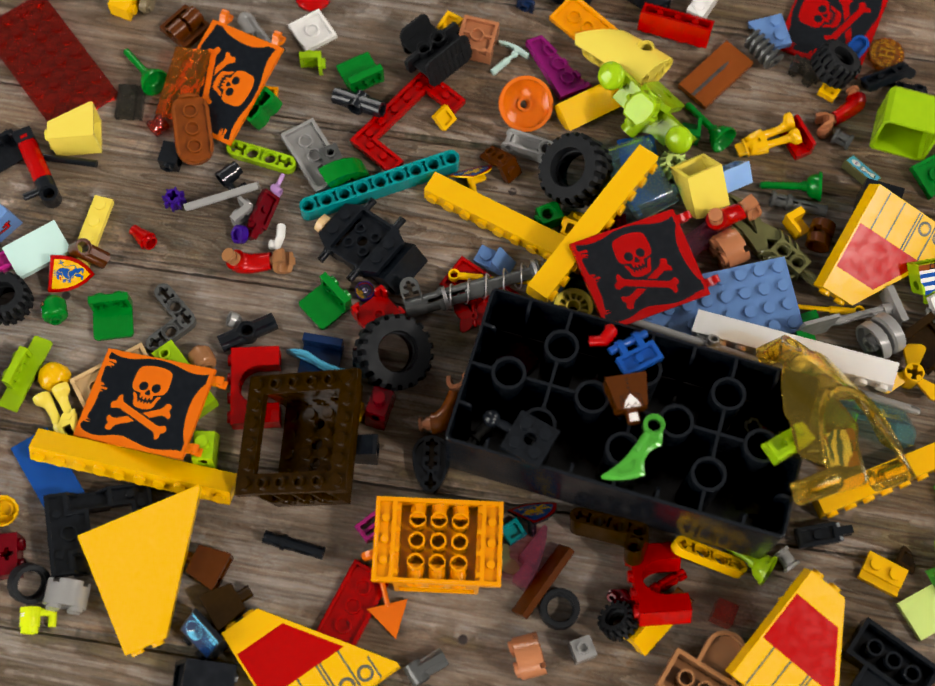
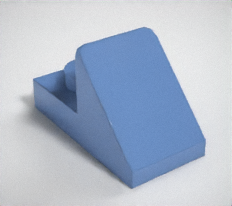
M481 245L473 260L474 264L499 276L503 275V268H506L508 273H511L516 264L501 247L495 251L484 245Z

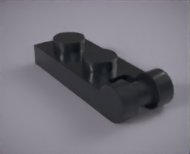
M903 61L860 78V84L867 91L872 92L904 78L912 79L916 74V70L909 67Z

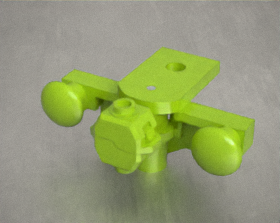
M614 61L606 62L600 67L598 71L600 85L608 90L619 89L612 98L624 108L623 114L626 118L621 128L627 135L635 138L639 132L651 134L663 146L666 145L668 150L674 154L686 153L691 148L697 138L671 114L681 111L685 105L663 84L655 81L644 83L641 86L619 63Z

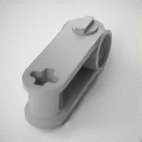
M509 128L501 148L508 153L541 163L542 154L544 151H547L546 147L549 144H553V141Z

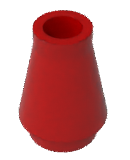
M133 225L130 228L129 234L133 236L142 249L151 250L155 247L157 238L154 233L140 228L138 225Z

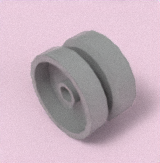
M885 312L878 313L870 321H865L856 327V338L865 354L888 359L892 354H897L906 347V338L901 326L891 315Z

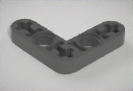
M165 283L159 284L155 288L154 294L173 319L146 339L145 345L150 353L170 340L175 343L197 324L191 310L175 291ZM162 290L167 292L170 298L168 301L164 295H161ZM173 303L181 304L180 309L177 311L170 310V307ZM183 313L187 319H190L191 322L189 324L184 323L181 316ZM170 328L176 329V334L173 337L166 336V332ZM161 335H163L166 342H164L163 339H161ZM155 341L156 343H158L159 346H153L152 342Z

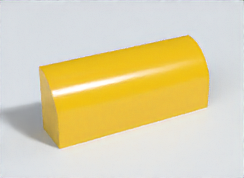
M598 84L554 105L553 108L562 126L567 131H571L621 107L612 98L619 89L608 90Z

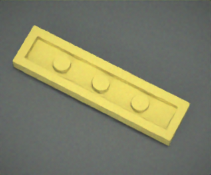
M94 196L78 239L86 238L92 245L98 247L114 205L113 199ZM78 245V250L82 252V247ZM78 258L90 268L91 263Z

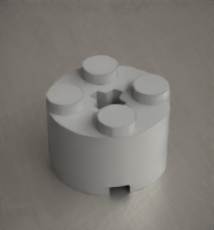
M54 577L48 578L43 605H46L45 610L58 612V610L63 609L67 610V614L80 615V613L86 611L91 590L90 583L84 586V581L60 577L59 581H53Z

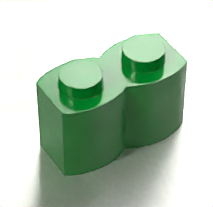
M265 86L246 120L257 130H260L268 123L270 117L280 110L283 103Z

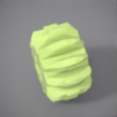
M664 151L657 161L659 165L657 171L661 172V177L666 176L667 181L672 178L675 182L670 167L686 161L685 154L680 155L674 154L671 151H668V153Z

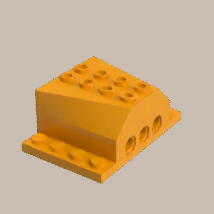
M377 496L371 582L393 583L394 591L478 595L479 587L501 588L504 502Z

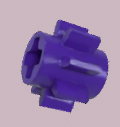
M176 187L170 190L166 189V194L162 196L165 208L170 207L172 212L179 209L182 210L183 204L187 203L184 191L179 192Z

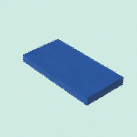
M34 435L11 448L43 507V495L63 492L85 493L72 469L30 459L29 444Z

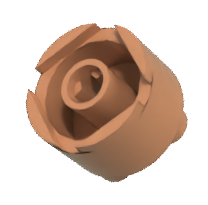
M731 226L710 237L708 240L710 244L708 251L713 258L717 257L721 270L739 266L750 260L749 251L745 252L744 249L746 243L743 237L735 228L731 230Z
M537 632L511 638L512 641L508 642L510 654L517 661L513 663V667L518 679L522 678L523 681L548 674L546 668H544L546 664L541 645L538 642Z

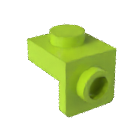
M306 50L299 52L301 68L318 67L319 76H322L323 69H326V58H322L321 51Z

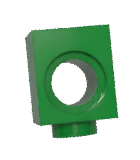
M555 201L537 207L535 209V216H533L534 221L550 229L560 226L564 218L559 204ZM545 215H549V216H551L552 218L547 219V218H545L544 216H545Z

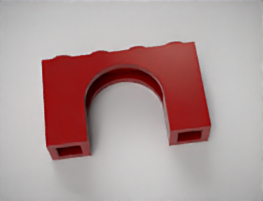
M279 346L231 348V355H228V366H231V373H228L227 381L229 382L228 385H231V392L227 393V402L230 404V411H227V423L231 424L233 430L244 428L247 400L242 396V386L245 380L257 372L281 371V350ZM267 403L264 428H281L280 403Z
M672 542L648 544L644 559L637 566H630L624 560L625 566L629 567V570H627V581L632 584L630 598L631 601L635 600L633 615L634 618H638L639 627L691 623L692 606L689 593L660 594L650 590L644 583V579L651 574L680 571L681 557L672 551Z

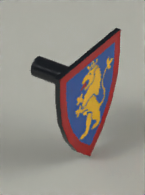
M557 502L525 504L509 509L507 512L527 521L528 535L534 537L537 535L536 524L548 520L555 514Z

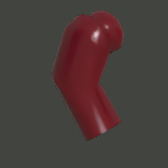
M612 589L607 593L606 598L609 602L614 601L616 603L617 600H621V602L624 600L632 608L635 605V600L631 601L630 593L625 589Z

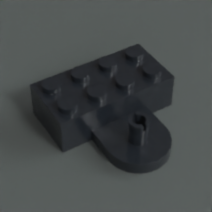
M869 617L860 621L841 651V657L859 669L850 686H932L935 682V664Z

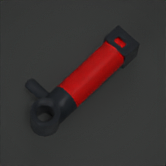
M30 126L11 132L36 186V189L22 194L24 200L27 201L39 196L46 207L52 209L58 207L62 202V196ZM54 194L53 197L47 198L48 195Z

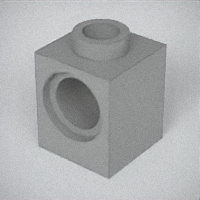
M590 634L570 641L567 645L575 666L592 660L598 655Z

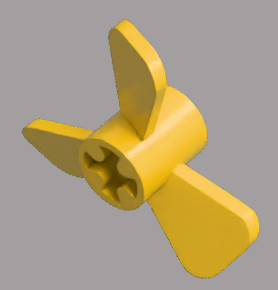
M907 344L903 349L906 367L901 372H897L892 391L900 386L905 389H912L917 385L929 400L935 401V384L923 379L925 371L920 365L926 351L924 345ZM887 391V392H883V393H884V394H889V393H891V391Z

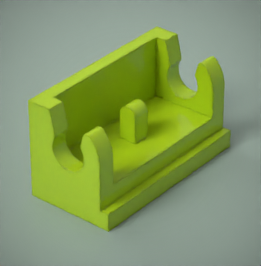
M801 422L763 443L761 448L775 466L809 446L816 438L812 436L805 424Z

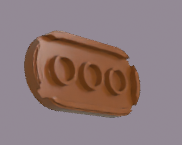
M184 93L177 97L171 106L176 152L184 163L194 166L202 165L212 157L214 152L209 106L205 99L199 95Z

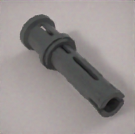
M772 190L768 203L769 207L777 206L784 208L786 211L790 209L795 210L802 206L806 213L823 217L826 216L828 211V205L793 198L792 194L784 195L776 193L775 190Z

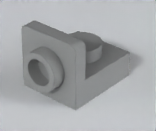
M242 196L237 197L240 208H236L230 216L233 226L244 225L248 221L254 207L249 199H244Z

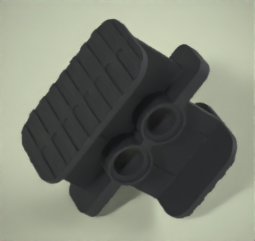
M421 14L407 24L400 33L404 52L411 54L404 61L406 70L413 73L418 69L428 78L430 85L435 87L441 84V82L470 60L472 49L469 38L466 35H458L460 29L457 23L452 22L443 30H438L430 23L429 17L426 14Z

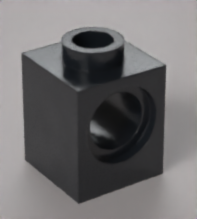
M163 140L158 163L160 168L166 172H179L182 160L177 155L175 142Z

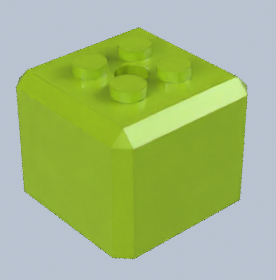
M894 86L890 88L876 113L869 146L875 150L916 161L924 160L935 144V95Z

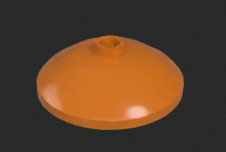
M516 77L510 80L500 93L498 102L499 112L509 127L523 132L535 131L545 125L552 114L553 97L551 91L542 80L536 77ZM521 101H525L526 106L524 108H522L520 105Z

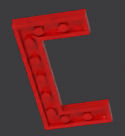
M420 72L386 104L384 116L379 118L374 116L350 139V143L384 171L402 166L404 160L381 143L379 139L426 94L441 106L443 104L448 105L453 114L466 103V99L444 82L435 87L430 85L428 78Z

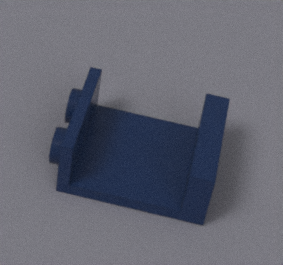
M304 332L302 339L304 344L303 350L309 351L329 364L340 367L344 349L343 339ZM300 359L297 373L323 371L317 366Z

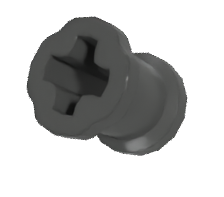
M837 128L830 142L843 146L847 151L855 136H850L842 132L840 128Z

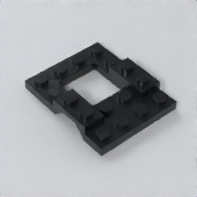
M130 483L108 486L95 492L81 494L63 492L43 495L51 577L93 575L77 537L91 530L89 514L110 511L111 508L131 506L133 513L152 505L151 487Z

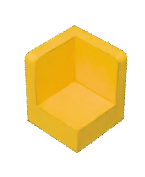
M802 206L786 214L782 221V224L794 240L809 233V227L802 219L806 212Z

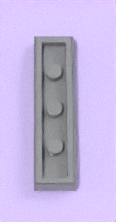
M254 182L183 205L185 211H191L259 190L260 184L259 182Z

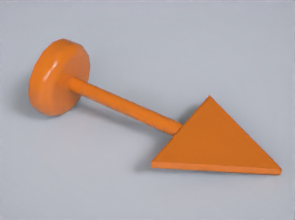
M373 549L361 553L363 561H372ZM380 582L385 605L368 608L367 610L396 639L408 599L390 603L386 584Z

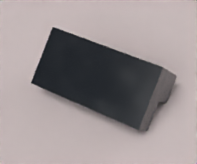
M404 242L405 246L378 276H372L379 285L385 286L393 295L398 296L401 293L399 285L404 278H414L428 262L417 246L412 243Z

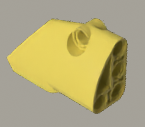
M599 29L575 34V45L582 49V54L587 60L598 67L609 61L617 62L641 86L644 83L659 81L673 63V58L655 48L653 42L649 40L643 41L624 30Z

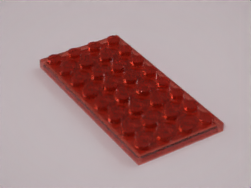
M27 0L0 16V58L46 121H50L93 101L97 110L119 96L117 90L48 0Z

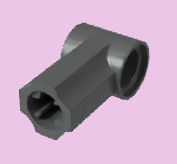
M438 648L424 658L416 659L409 663L403 670L412 686H419L426 682L431 675L449 665L441 649Z

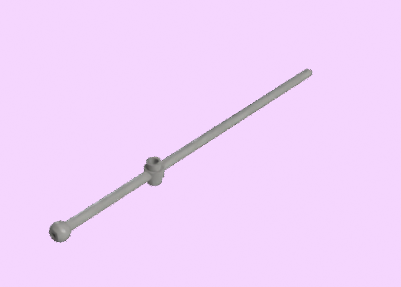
M645 320L631 323V325L675 339L816 378L820 385L911 414L919 415L921 413L919 407L721 345L719 342L720 338L714 334L709 335L706 339H702Z

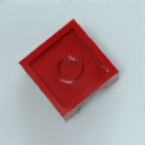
M382 284L374 289V296L360 306L359 302L351 306L352 317L363 329H365V325L370 321L385 315L405 314L406 317V311L401 306L396 307L389 299L388 292Z

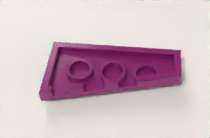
M542 35L526 40L525 46L559 101L577 95L592 87L588 81L585 82L581 78V74L577 70L574 71L568 65L569 62L565 58H561L557 54V50Z

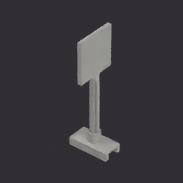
M894 285L887 286L879 294L883 304H880L878 307L843 316L837 313L806 321L796 331L817 335L825 333L831 326L870 318L880 312L891 315L902 327V322L908 321L909 317Z

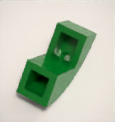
M352 157L335 160L318 169L327 185L331 188L338 187L351 178L356 181L371 176L363 162L358 158Z

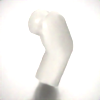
M277 224L275 240L271 239L268 242L270 250L281 248L285 239V224Z

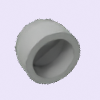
M230 311L226 318V326L238 327L242 320L240 314Z

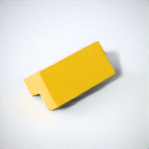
M638 623V629H633L635 633L633 636L629 634V639L626 641L631 643L637 652L646 656L674 624L639 627Z

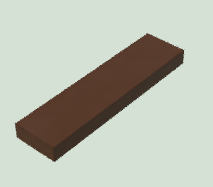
M561 544L556 547L511 610L516 616L528 619L575 551Z

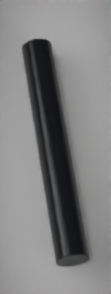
M42 153L45 161L96 168L98 166V160Z

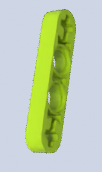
M234 140L231 146L226 145L227 153L233 159L284 174H292L296 170V161L291 155L240 140ZM238 147L239 150H235V152H232V149ZM250 151L258 153L254 158L248 157ZM268 156L275 157V161L272 163H267L265 159ZM288 162H291V165H288L287 167H285L284 164H287Z

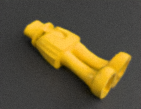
M787 112L783 115V122L780 125L763 131L758 129L744 139L742 138L741 142L734 144L739 158L745 155L748 157L750 155L769 154L770 148L782 144L792 143L798 145L802 143V137L798 128H795L791 112ZM785 132H789L788 134H786V135H784V136H781V137H778V138H775V139H771V140H767L768 138H771V137H773V136H776V135H779V134H782V133H785Z

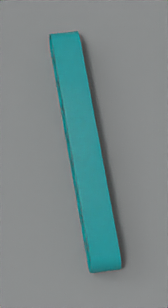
M448 150L305 197L299 203L301 216L308 221L315 220L324 214L330 215L338 212L345 203L360 205L368 202L371 197L378 199L429 182L434 172L443 176L453 174L459 170V154L454 150ZM418 172V173H420V174H418V175H413L412 173ZM401 178L402 180L396 181L394 179ZM384 184V186L378 187L377 185ZM344 195L349 196L345 199L341 198ZM326 201L331 202L327 205L323 204ZM308 207H312L309 211L305 210Z

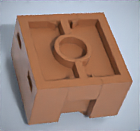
M464 15L458 35H466L469 38L472 49L470 60L491 64L494 44L497 43L500 22Z

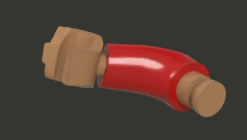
M227 248L222 253V259L226 261L227 267L239 274L259 273L272 270V268L276 273L288 274L292 272L295 265L293 252H285L283 248L274 250L273 256L271 252L250 254L244 253L241 250H233L232 248Z

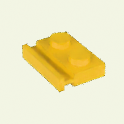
M869 551L857 579L896 598L909 570Z

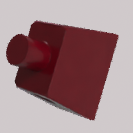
M374 386L365 411L366 426L385 431L396 399L394 391Z

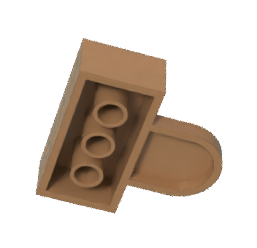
M722 630L715 632L706 640L697 658L677 648L671 655L655 686H740L735 683L736 679L725 670L745 645L744 640L732 631Z

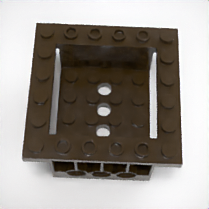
M351 368L251 376L234 495L238 497L257 496L277 507L350 504L363 385H361L362 370ZM270 397L286 407L278 473L258 474L267 400ZM324 421V426L318 430V424ZM322 440V446L316 450V443ZM320 460L319 467L313 469L314 462Z

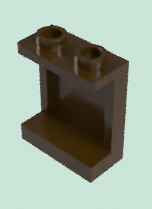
M932 312L904 331L906 345L922 344L926 347L920 365L924 368L927 375L933 371L935 372V324L933 323L935 315Z

